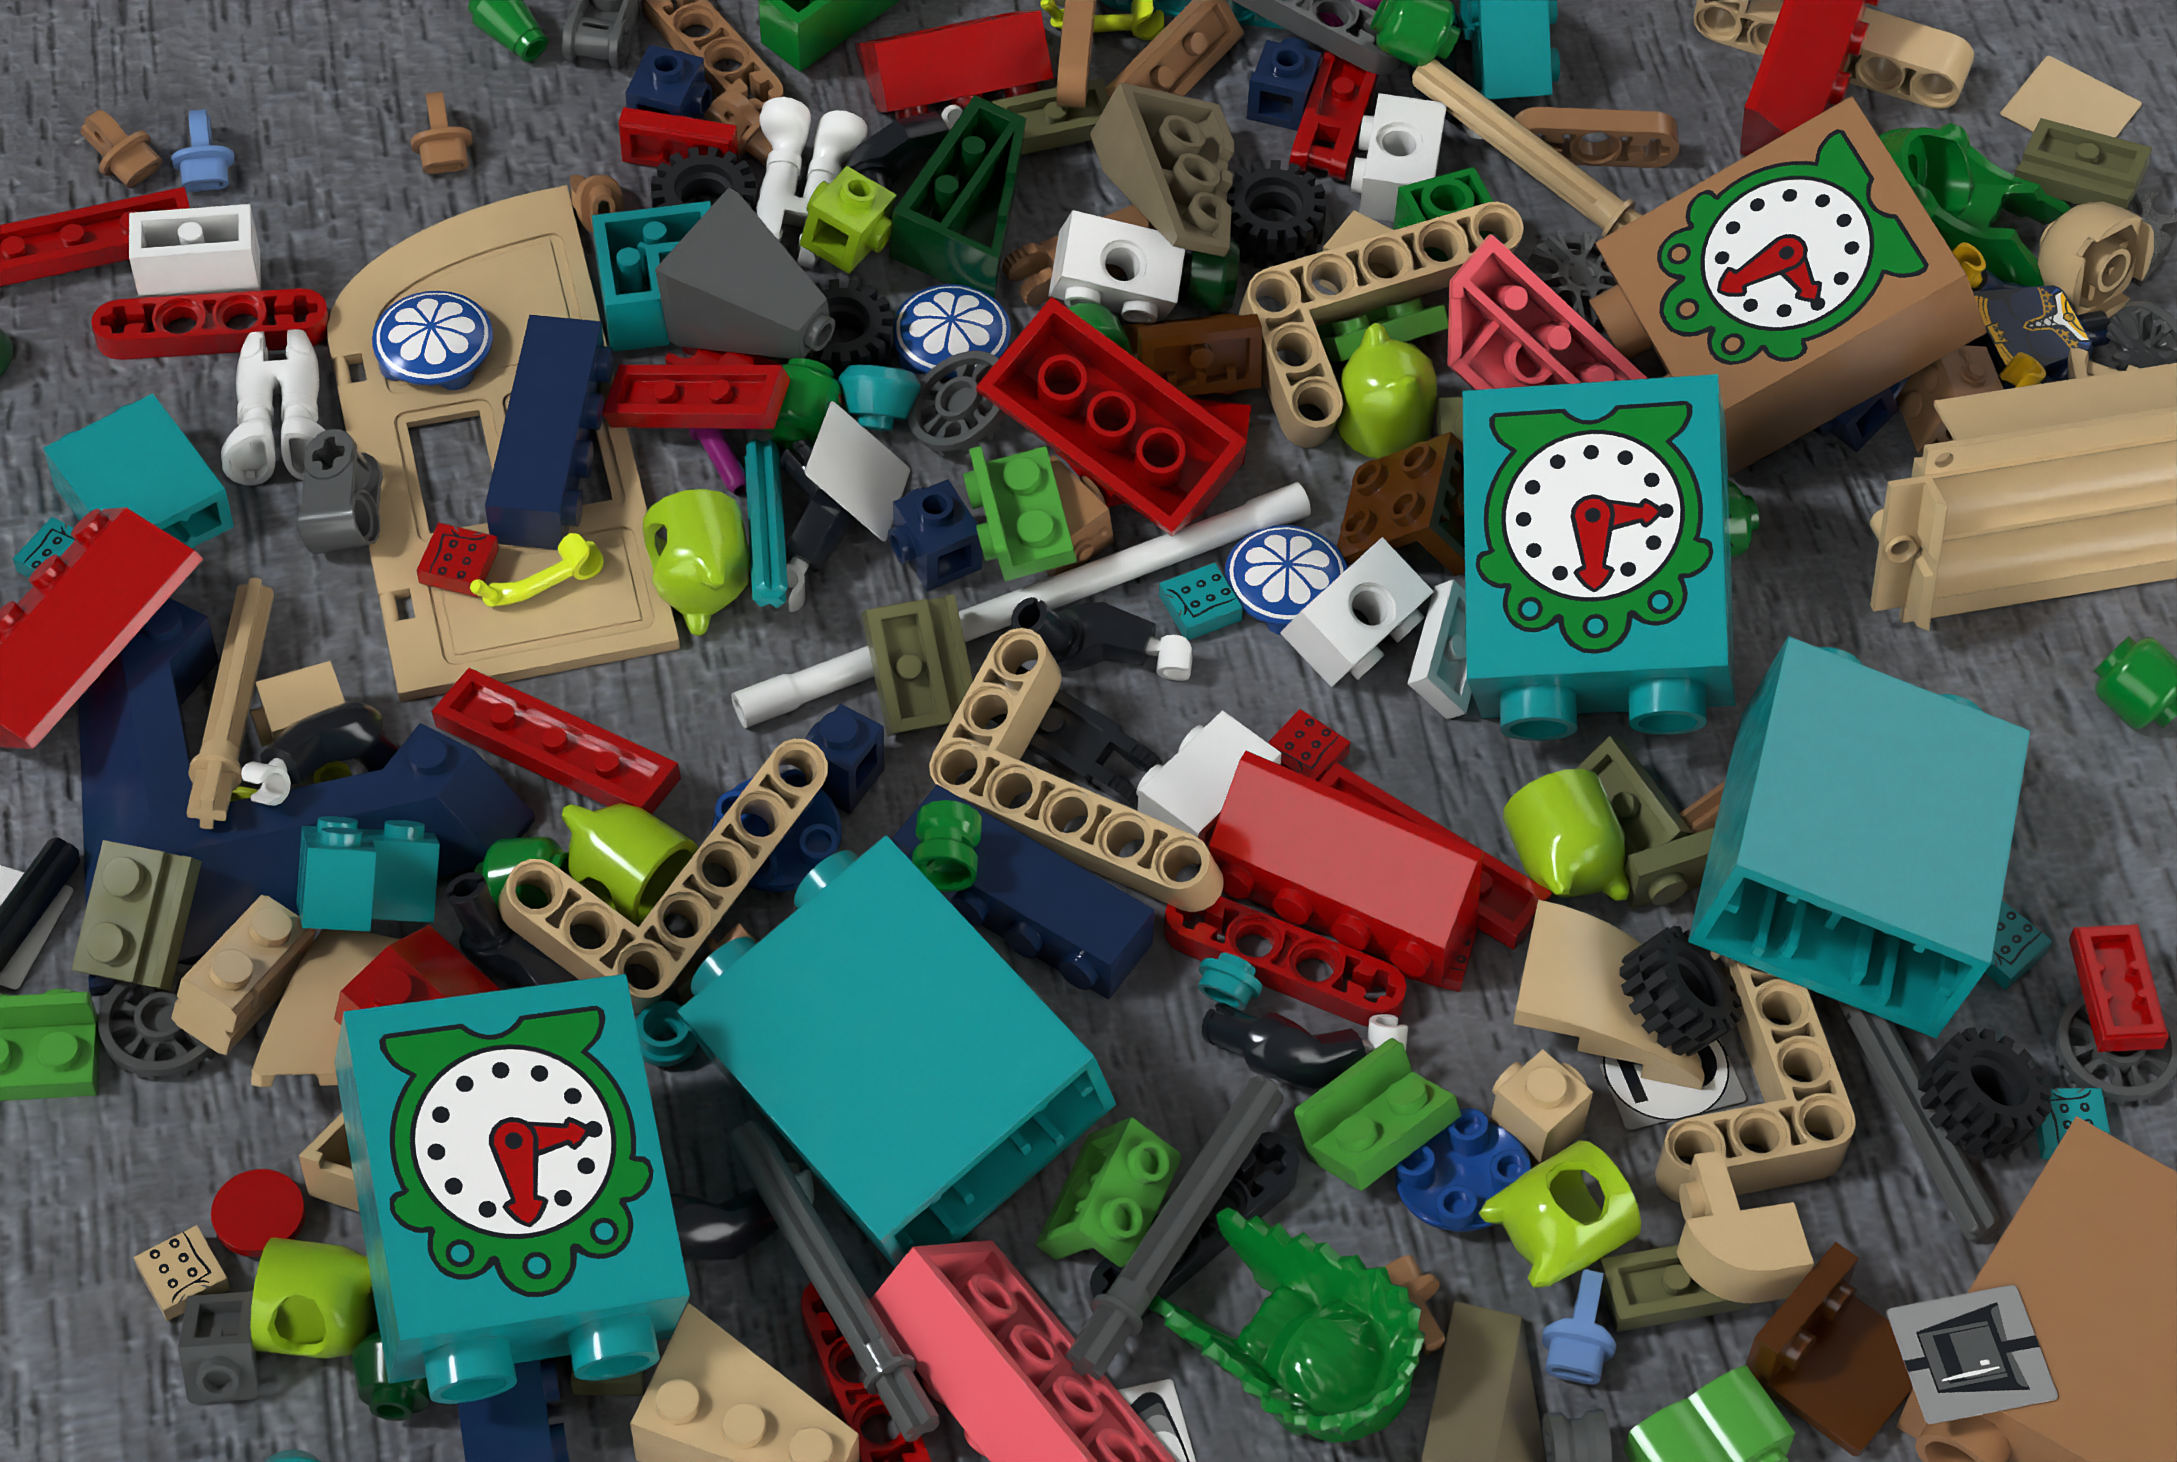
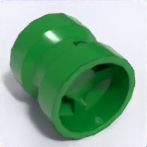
M949 800L930 802L922 806L918 811L916 837L921 844L917 845L913 851L912 863L939 891L953 892L964 890L972 886L976 881L978 856L973 848L981 841L982 816L976 809L967 804Z

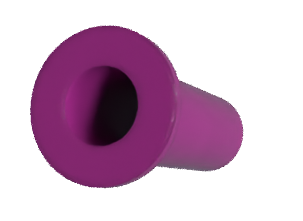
M689 428L690 437L694 440H700L727 490L734 495L745 493L746 472L722 430L716 428Z

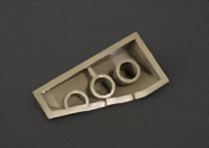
M1119 82L1090 133L1103 172L1173 247L1225 257L1230 249L1231 206L1227 203V192L1233 184V173L1228 171V164L1234 154V140L1220 105Z
M1454 1301L1421 1462H1546L1522 1316Z

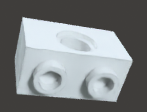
M1378 93L1375 115H1363L1358 149L1368 151L1367 159L1356 157L1353 169L1351 192L1361 193L1359 213L1371 219L1394 222L1398 187L1436 177L1447 107L1445 104L1436 101Z
M1073 210L1059 231L1048 296L1064 300L1068 307L1078 303L1095 302L1106 306L1112 312L1121 313L1125 320L1135 324H1153L1158 321H1164L1177 304L1185 249L1173 247L1158 230ZM1105 264H1114L1122 268L1128 277V281H1119L1113 278L1108 273Z
M1382 537L1311 601L1280 633L1332 688L1348 672L1359 680L1385 655L1377 645L1389 634L1398 643L1425 618L1417 608L1434 591ZM1353 608L1361 611L1367 617L1370 626L1356 618Z

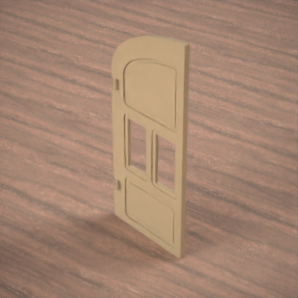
M567 185L535 191L484 205L441 221L410 236L385 251L354 276L339 294L331 309L327 324L328 344L345 429L356 442L357 451L373 456L383 469L379 506L380 533L377 541L369 545L399 702L446 694L468 668L504 683L680 649L671 606L658 595L651 581L653 567L645 546L642 531L643 517L647 513V508L627 428H611L604 416L600 430L595 431L612 500L583 505L579 526H569L568 534H580L585 541H593L596 544L604 560L600 573L586 580H578L572 576L527 600L496 607L487 606L483 602L482 596L474 597L418 582L416 570L433 533H430L408 428L480 415L493 473L529 314L600 321ZM447 291L457 293L473 300L486 312L493 328V344L489 355L473 371V380L465 388L448 390L441 385H416L402 380H390L381 374L372 346L374 327L384 311L402 298L420 292ZM603 333L604 346H607ZM363 363L367 380L352 383L348 365ZM612 373L610 383L600 384L599 394H603L604 405L614 380V373ZM488 523L461 527L489 534ZM498 544L499 551L485 583L489 585L491 583L519 581L563 559L559 555L558 550ZM411 597L415 618L399 620L396 600Z

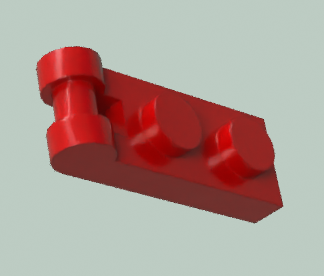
M1327 50L1325 51L1292 146L1289 166L1291 163L1299 165L1300 171L1307 172L1309 167L1328 171L1329 178L1346 181L1360 136L1363 115H1367L1380 77L1379 74L1365 71ZM1316 139L1335 143L1334 149L1315 145Z

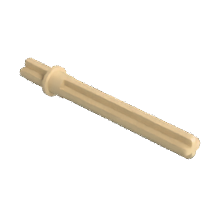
M1434 59L1424 66H1418L1412 76L1414 87L1433 101L1445 104L1447 112L1585 215L1603 230V238L1642 216L1634 210L1636 203L1633 200L1628 199L1625 202L1437 60Z
M250 578L248 584L237 586L200 754L192 759L189 767V777L193 785L186 813L188 818L200 819V828L213 829L215 820H226L232 791L240 785L242 780V767L238 761L274 598L273 589L263 586L260 578Z

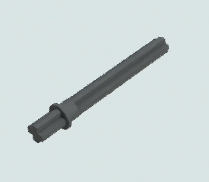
M1826 996L1831 1003H1838L1964 1237L1973 1242L1994 1234L1998 1230L2000 1216L1959 1141L1953 1145L1945 1138L1950 1130L1944 1124L1936 1129L1929 1120L1936 1112L1934 1109H1923L1920 1098L1926 1093L1918 1090V1080L1922 1077V1074L1894 1023Z
M1259 1076L1248 1080L1108 1292L1097 1295L1092 1301L1091 1308L1094 1313L1065 1355L1068 1360L1074 1363L1072 1369L1079 1375L1084 1376L1087 1373L1095 1380H1100L1128 1336H1137L1142 1330V1315L1281 1106L1284 1096L1278 1090V1084L1273 1080H1265Z
M753 1119L742 1126L736 1127L730 1133L731 1147L855 1354L857 1362L866 1375L863 1382L864 1388L869 1394H878L906 1442L916 1441L923 1433L932 1432L940 1424L937 1419L939 1415L913 1374L917 1366L915 1359L910 1354H903L894 1338L890 1336L764 1124L759 1120Z

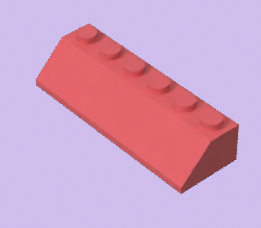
M993 1240L914 1246L869 1300L903 1354H910L917 1363L916 1370L922 1376V1384L932 1398L946 1406L963 1427L964 1436L969 1445L979 1454L987 1457L990 1462H1177L1104 1374L1100 1380H1095L1087 1373L1081 1376L1072 1369L1074 1363L1068 1360L1065 1355L1075 1339Z

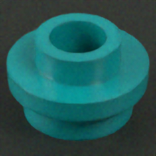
M1220 953L1218 959L1204 958L1198 969L1202 975L1197 986L1198 989L1215 1002L1226 1003L1239 1010H1245L1249 1000L1258 998L1263 988L1262 984L1254 977L1256 968L1246 960L1233 954Z
M658 1001L645 1007L635 1019L643 1061L655 1066H673L685 1061L695 1051L698 1041L677 1012L682 1007L681 1005L671 1001ZM662 1033H671L676 1036V1038L669 1041L654 1040Z

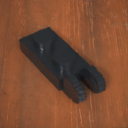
M1020 666L1016 671V675L1025 674L1030 670ZM1061 689L1055 695L1027 746L1034 753L1088 786L1092 782L1104 793L1129 807H1132L1138 799L1137 789L1124 777L1117 776L1112 771L1103 767L1112 752L1115 750L1125 760L1144 772H1148L1157 764L1162 765L1163 762L1151 749L1126 735L1121 725ZM1007 714L997 715L987 724L996 728L1004 722Z

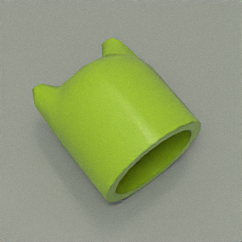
M1374 323L1365 330L1360 346L1355 350L1342 370L1340 391L1343 399V408L1336 423L1341 438L1353 450L1369 458L1376 459L1429 439L1432 431L1438 381L1431 359L1415 345L1390 338L1381 323Z
M707 489L683 490L666 496L652 505L643 517L642 531L645 546L653 567L651 581L658 595L683 615L691 634L701 636L708 629L711 615L737 599L747 586L750 573V553L742 510L735 499L719 491ZM661 527H666L667 542L656 535V532Z
M1565 769L1547 774L1528 783L1510 798L1504 807L1503 820L1524 870L1534 882L1561 898L1589 895L1602 891L1615 901L1627 899L1630 885L1624 865L1626 858L1624 831L1605 788L1595 772L1585 769Z
M619 803L594 811L572 804L563 808L562 819L572 833L567 866L569 876L637 927L641 925L698 850V845L693 840L640 807ZM669 914L664 915V916H663V920H664Z
M1582 1140L1577 1141L1525 1172L1516 1181L1487 1199L1479 1212L1484 1222L1503 1225L1516 1250L1532 1266L1527 1278L1534 1288L1551 1286L1569 1275L1578 1273L1633 1240L1640 1234L1642 1222L1635 1197L1618 1167L1604 1151L1591 1142ZM1581 1170H1585L1599 1181L1605 1196L1602 1211L1590 1195L1583 1180Z
M276 1237L270 1238L264 1247L258 1265L252 1297L250 1329L255 1351L322 1359L349 1356L352 1354L353 1349L365 1338L373 1333L380 1332L367 1256L345 1245Z

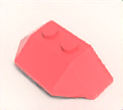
M1492 234L1485 238L1449 281L1447 366L1474 390L1648 379Z

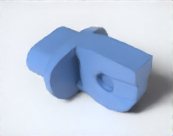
M207 109L189 110L192 147L178 150L171 156L173 168L180 171L182 187L185 186V190L188 192L224 189L229 185L228 167L235 162L234 152L227 147L213 145L211 119L207 115Z
M1583 1269L1572 1318L1557 1320L1543 1329L1542 1343L1548 1349L1545 1371L1549 1375L1582 1384L1594 1385L1601 1380L1604 1362L1613 1358L1617 1346L1614 1339L1603 1326L1594 1323L1604 1273Z

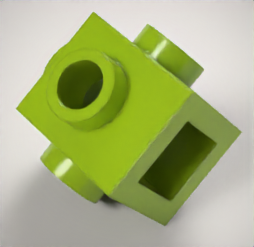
M846 166L831 183L822 181L811 195L806 208L808 216L799 245L850 274L871 250L879 253L889 241L892 229L890 215L897 195Z

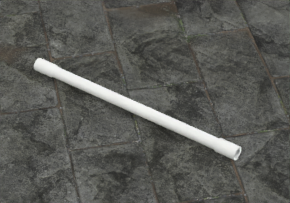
M1295 482L1252 498L1240 507L1186 526L1172 537L1169 534L1159 536L959 611L964 640L968 642L1010 626L1013 610L1024 599L1035 597L1038 599V602L1041 599L1053 610L1242 539L1256 530L1276 525H1288L1309 517L1311 507L1308 496L1301 484ZM865 646L796 673L781 674L733 692L731 695L733 706L744 728L751 727L796 710L803 703L875 677L869 648Z

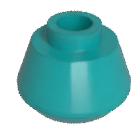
M850 365L842 372L838 379L842 388L846 412L851 416L858 417L857 422L868 430L893 431L894 421L906 420L921 390V385L913 372L884 366Z

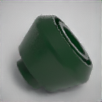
M1231 236L1230 249L1225 257L1191 250V253L1185 252L1179 288H1186V300L1215 315H1221L1230 310L1235 298L1240 247L1239 243Z
M380 1332L369 1335L353 1349L351 1360L358 1396L365 1404L370 1406L369 1410L373 1415L385 1420L403 1421L409 1419L412 1413L420 1412L427 1407L431 1399L426 1378L388 1383Z

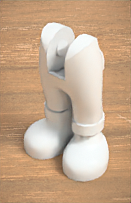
M787 97L772 98L763 104L759 122L765 137L772 145L773 151L768 154L766 174L759 191L755 213L779 242L783 233V229H781L782 223L804 228L808 216L806 211L807 204L816 187L822 181L831 183L842 171L841 164L848 160L850 154L867 140L868 127L859 116L847 111L836 110L828 112L820 118L815 130L813 157L808 165L806 186L803 197L799 198L795 196L797 179L802 167L801 155L806 145L811 125L810 111L802 102ZM800 233L797 246L799 251L797 263L802 267L813 268L820 257L799 245L802 237Z
M294 329L287 331V360L269 361L264 331L249 333L243 344L236 375L237 424L239 426L228 436L221 451L222 470L233 482L242 485H258L267 481L274 472L275 441L272 432L274 424V407L272 403L273 396L282 395L281 454L283 462L291 475L302 481L304 480V455L306 448L313 438L326 430L316 423L318 420L316 401L319 391L318 360L315 350L306 332L303 330Z

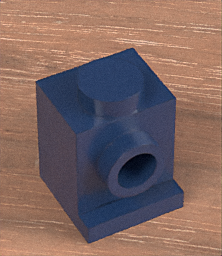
M1286 38L1281 43L1266 40L1256 70L1252 72L1249 80L1246 119L1298 131L1320 68L1322 52L1312 50L1308 43L1299 38ZM1270 92L1292 97L1293 104L1267 99L1266 96Z
M840 703L833 712L826 714L821 721L814 724L805 739L816 744L822 750L828 763V775L821 789L827 793L837 808L851 814L885 769L884 726Z

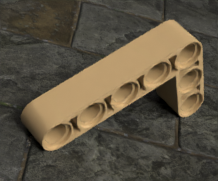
M1697 0L1694 12V25L1704 37L1714 42L1764 56L1784 0ZM1866 7L1862 21L1870 23L1864 46L1859 57L1849 54L1843 70L1844 72L1851 73L1849 83L1929 108L1944 109L1954 105L1960 96L1974 61V51L1971 45L1964 38L1955 34Z
M1488 202L1272 266L1256 273L1249 282L1241 303L1239 315L1257 313L1261 322L1262 380L1281 430L1286 438L1296 446L1304 448L1317 447L1325 443L1330 437L1342 412V394L1317 332V326L1449 287L1450 279L1484 241L1479 234L1480 231L1494 232L1501 238L1503 245L1514 253L1524 230L1523 222L1518 212L1508 204ZM1424 248H1439L1445 252L1449 261L1438 262L1431 259L1424 251ZM1374 263L1383 264L1392 271L1394 277L1386 279L1378 277L1372 273L1368 265ZM1315 280L1329 281L1336 286L1339 293L1336 295L1322 294L1315 288L1313 282ZM1264 296L1275 298L1280 302L1283 310L1279 312L1267 311L1259 305L1257 298ZM1281 350L1294 351L1301 356L1304 364L1301 366L1287 365L1281 361L1277 352ZM1301 404L1315 405L1321 409L1325 419L1321 421L1309 420L1300 413L1298 406Z
M1018 628L1009 630L1001 635L992 646L932 755L929 768L930 776L934 783L1082 867L1181 910L1196 912L1212 906L1221 896L1224 886L1223 874L1202 840L1190 833L1020 761L1059 690L1062 675L1059 665L1043 639L1033 630ZM1037 660L1032 670L1025 674L1016 675L1017 669L1023 663ZM1007 714L1006 719L1000 726L994 729H985L987 723L993 717ZM968 769H977L976 774L970 781L965 784L955 785L956 779L962 772ZM1024 792H1032L1031 798L1026 804L1019 808L1009 809L1011 801L1017 795ZM1078 816H1088L1082 828L1075 832L1064 833L1065 826L1070 820ZM1133 840H1144L1142 848L1136 854L1130 857H1119L1121 849L1127 843ZM1191 864L1201 865L1200 871L1191 880L1186 882L1175 881L1177 874L1182 868Z
M794 738L780 744L639 927L557 866L542 859H529L520 862L512 869L498 897L500 916L509 928L579 980L624 974V967L630 964H641L647 967L655 979L654 988L640 990L631 986L628 982L633 1011L639 1014L648 1005L661 1000L809 805L828 775L826 757L816 744L806 739ZM786 764L799 768L806 777L807 786L793 787L787 784L781 778L779 766ZM749 813L762 817L768 824L769 835L756 837L748 833L742 825L741 815ZM717 863L725 867L730 873L732 885L716 887L710 884L704 877L702 865ZM533 884L544 891L548 899V905L540 909H530L518 900L515 890L518 886ZM670 913H678L685 916L692 924L694 929L693 936L678 938L671 935L664 925L663 916ZM577 924H587L593 927L600 935L602 940L601 947L592 950L578 946L572 940L570 927Z
M1711 951L1710 953L1714 960L1720 957L1726 965L1722 969L1724 976L1733 977L1736 988L1731 990V993L1740 996L1742 1005L1737 1008L1742 1015L1741 1020L1736 1024L1765 1103L1685 1118L1675 1122L1667 1131L1655 1171L1658 1187L1669 1199L1680 1203L1679 1187L1682 1182L1687 1181L1691 1165L1684 1163L1678 1157L1694 1158L1695 1154L1718 1150L1722 1151L1736 1196L1824 1179L1834 1175L1842 1166L1856 1121L1808 989ZM1767 1018H1775L1781 1020L1787 1025H1778L1772 1023ZM1788 1075H1798L1809 1082H1799L1793 1080ZM1808 1132L1824 1134L1830 1140L1823 1141L1814 1138ZM1744 1144H1754L1764 1149L1767 1153L1750 1151Z

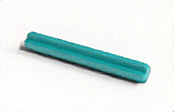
M755 438L746 445L747 455L745 456L752 599L760 607L771 604L778 608L786 602V590L788 589L779 447L771 439L761 442Z

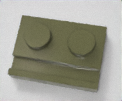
M2040 118L2023 153L2022 161L2015 169L2014 176L2040 184L2045 194L2078 205L2104 201L2128 210L2131 200L2133 201L2149 166L2152 147Z
M955 594L945 595L941 598L922 599L866 609L862 613V619L887 737L949 726L973 682Z
M103 840L71 970L82 974L171 991L202 861L193 857L179 856L163 851Z

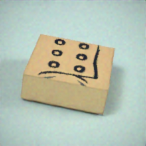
M197 1225L133 1257L139 1273L166 1321L185 1313L187 1296L222 1294L230 1290L225 1273Z

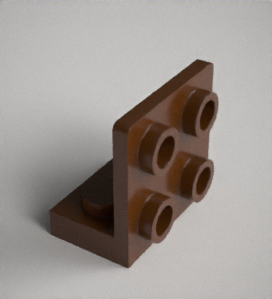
M1235 313L1158 321L1153 324H1131L1122 327L1131 346V355L1186 396L1209 393L1234 394L1244 389L1261 388L1262 325L1257 313L1239 316Z
M1452 432L1424 442L1415 443L1411 447L1382 458L1370 460L1356 469L1337 543V549L1341 552L1346 565L1353 564L1383 537L1393 549L1418 541L1454 576L1465 573L1463 443Z
M1835 1242L1755 1336L1745 1365H1747L1766 1393L1849 1454L1857 1457L1863 1453L1908 1398L1913 1385L1890 1321L1855 1296L1857 1289L1849 1284L1859 1258Z

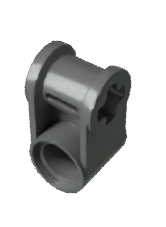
M576 0L574 8L570 10L564 26L562 40L564 58L574 61L578 56L609 61L612 68L622 69L626 63L631 39L640 18L639 0Z
M341 429L323 431L312 439L304 455L305 468L302 503L298 511V527L302 541L313 554L373 544L379 538L380 533L379 506L383 480L382 466L373 456L357 451L356 442L347 432Z

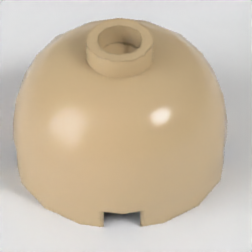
M2104 201L2088 202L2073 207L2057 220L2050 223L2041 236L2038 266L2044 286L2055 285L2061 288L2076 315L2102 310L2109 319L2131 299L2123 294V291L2128 287L2132 278L2143 281L2148 272L2154 252V231L2151 225L2141 220L2143 218L2132 211Z

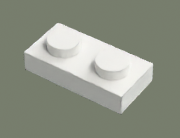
M1454 579L1434 586V592L1408 680V685L1447 720L1467 713L1472 694L1467 681L1465 590Z

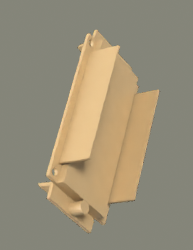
M2177 363L1935 400L1934 407L1952 436L1953 441L1924 445L1923 456L1914 458L1911 478L1888 481L1884 508L1877 511L1870 520V526L1879 541L1870 603L1873 612L1900 607L1899 618L1902 623L1914 621L1917 627L1927 631L1930 629L1931 618L2177 578Z

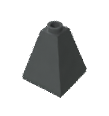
M728 188L655 269L668 339L677 346L787 359L805 358L812 349L815 351L822 350L834 333L835 320L829 316L828 301L825 295L742 196L731 188Z

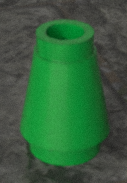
M524 0L469 1L468 11L472 14L473 25L513 54L519 56L522 61H533L546 49L549 42L548 37L543 33Z

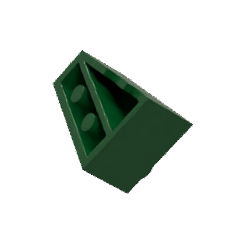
M974 95L894 209L890 258L948 284L968 286L982 291L995 299L1021 166L1026 126L1025 117Z

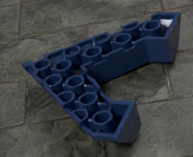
M170 597L78 699L86 907L103 840L163 851L179 856L193 857L202 861L178 959L180 964L192 965L197 963L261 895L271 897L299 916L296 899L302 825L317 826L319 817L338 816L358 820V829L384 830L385 821L407 820L425 824L424 832L435 833L440 843L437 879L471 868L475 872L478 863L484 862L488 849L497 840L522 838L535 821L534 812L474 749L419 723L387 765L381 770L292 788L287 798L276 806L253 802L251 797L231 801L225 821L215 820L213 829L200 828V819L188 818L186 813L193 785L189 777V767L192 758L189 751L181 705L219 662L208 616ZM88 975L91 996L110 991L116 985L115 981L117 980Z

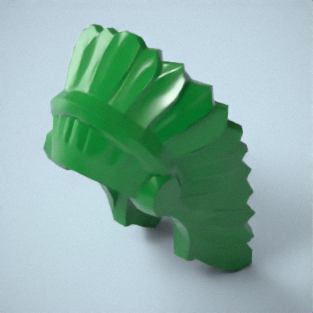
M1949 123L1938 129L1907 127L1893 129L1878 135L1951 251L1960 243H1969L1982 254L1986 263L1985 269L1999 279L2031 287L2044 286L2038 266V259L2022 243L2016 229L1990 228V226L1999 217L2002 208L2019 217L2027 216L2043 225L2050 224L2072 209L2068 204L2045 194L2040 184L2018 178L1989 161L1970 145L1969 136L1961 126Z
M1228 1207L1216 1214L1219 1230L1251 1270L1253 1278L1259 1286L1272 1294L1265 1298L1257 1313L1252 1317L1251 1322L1243 1327L1238 1338L1225 1334L1155 1295L1147 1309L1165 1320L1164 1324L1200 1350L1203 1357L1239 1380L1244 1391L1261 1401L1263 1410L1273 1414L1275 1419L1295 1436H1303L1308 1433L1318 1439L1338 1443L1359 1440L1389 1426L1402 1411L1409 1399L1411 1380L1415 1369L1420 1363L1418 1357L1425 1338V1333L1420 1331L1418 1326L1421 1309L1417 1304L1409 1300L1408 1288L1392 1284L1386 1267L1367 1269L1358 1254L1341 1256L1328 1243H1315L1304 1232L1291 1238L1280 1223L1271 1227L1257 1215L1246 1220L1238 1211Z

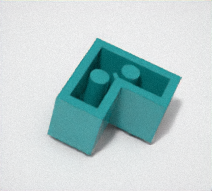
M1459 0L1461 40H1470L1472 44L1474 89L1487 99L1553 95L1552 82H1558L1560 78L1559 52L1556 47L1550 48V25L1557 22V0Z
M710 201L591 215L609 346L613 347L614 352L670 345L655 269L711 208Z
M338 816L319 817L317 826L302 825L296 899L302 928L371 931L372 919L434 922L440 848L436 834L424 832L425 824L407 820L385 821L384 830L358 829V820Z

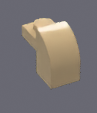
M1718 1150L1694 1155L1687 1181L1682 1182L1679 1187L1680 1205L1686 1222L1676 1253L1683 1268L1702 1288L1729 1301L1761 1303L1788 1298L1809 1274L1814 1265L1795 1203L1791 1202L1740 1211L1722 1151Z

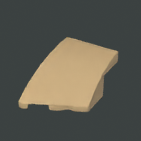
M1538 900L1513 1024L1580 1037L1577 1051L1643 1064L1640 1078L1702 1090L1705 1075L1697 1053L1692 1056H1687L1684 1053L1680 1056L1673 1053L1671 1045L1664 1048L1657 1043L1658 1033L1655 1030L1650 1034L1646 1032L1641 1026L1646 1021L1641 1013L1634 1015L1629 1007L1634 1002L1633 997L1626 996L1623 993L1621 985L1626 980L1619 976L1620 967L1624 965L1622 959L1642 945V943L1615 926L1587 913L1563 905Z
M322 929L300 962L276 1009L252 1069L251 1085L272 1087L275 1075L314 1074L318 1078L320 1086L338 1085L334 1062L341 1025L334 1020L340 991L388 945L400 939L365 931Z

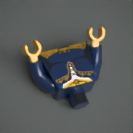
M1960 243L1952 250V253L1968 277L1987 333L1967 343L1966 346L1987 348L2004 390L2068 380L2070 348H2080L2088 351L2090 360L2093 347L2109 344L2111 339L2106 337V333L2108 332L2107 326L2110 322L2104 311L2098 310L2076 315L2061 288L2055 285L2031 287L2001 280L1985 269L1986 263L1982 254L1969 243Z

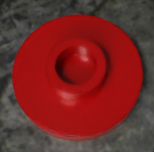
M254 1169L234 1176L219 1189L211 1207V1221L219 1241L230 1251L246 1257H261L264 1247L270 1238L295 1240L303 1227L306 1214L303 1196L296 1183L285 1174L270 1169Z

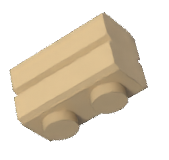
M261 895L181 979L177 993L178 999L175 1002L171 1019L178 1027L217 1053L227 1055L281 997L284 988H287L300 962L313 943L316 930L302 928L298 915L271 897Z

